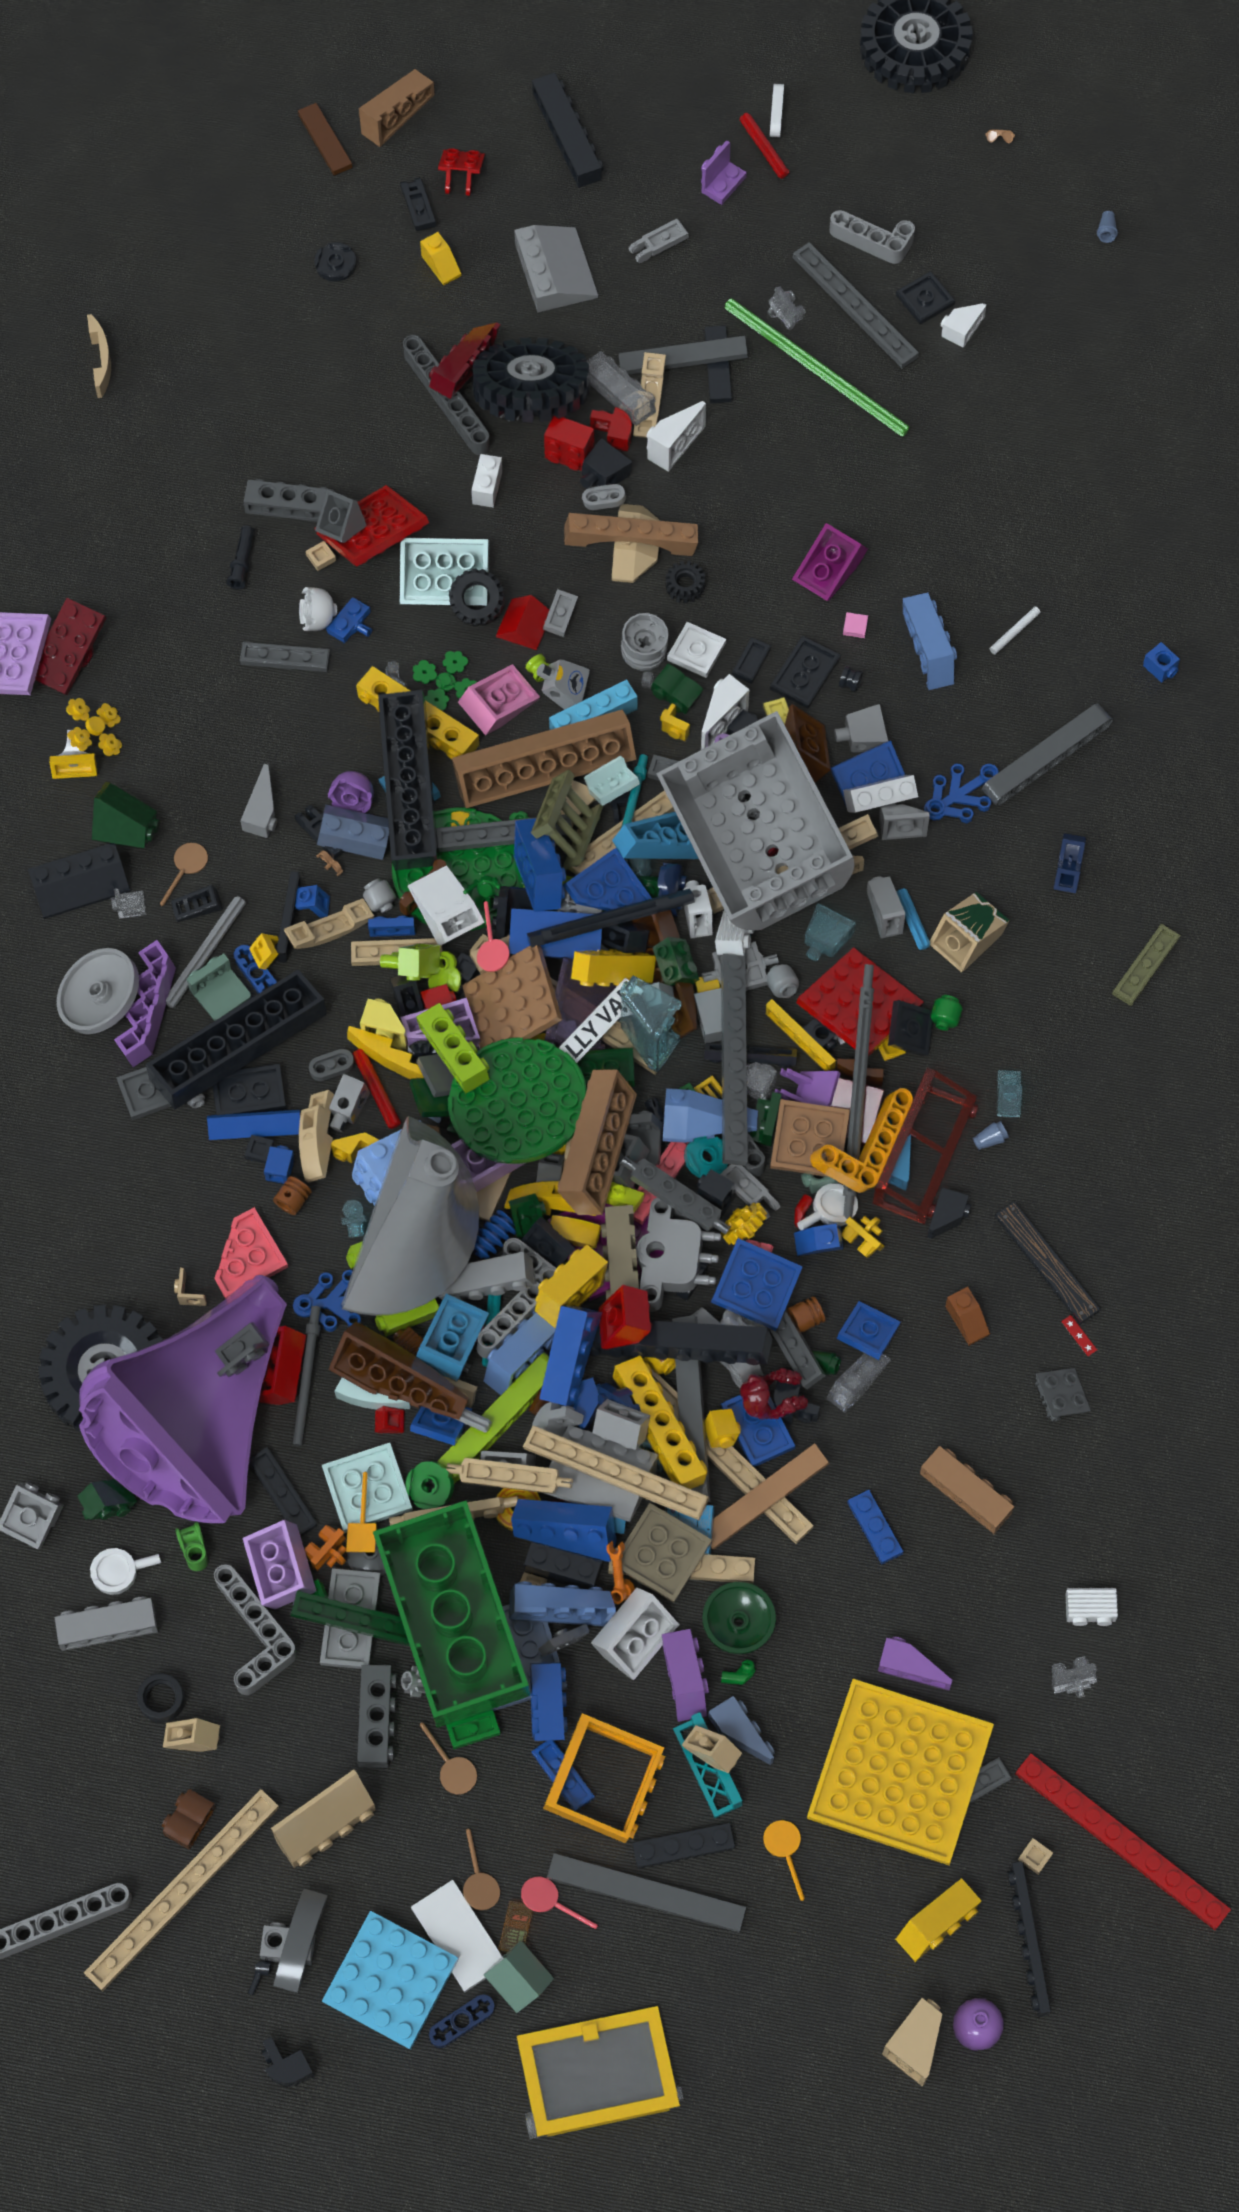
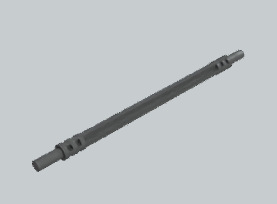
M865 964L863 987H860L847 1154L857 1160L860 1157L874 988H872L874 965ZM843 1185V1196H845L843 1216L848 1219L849 1217L852 1218L854 1197H857V1192Z

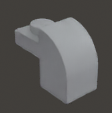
M549 1402L538 1411L532 1426H537L562 1437L566 1427L569 1425L582 1424L584 1415L576 1412L575 1408L571 1406H561Z

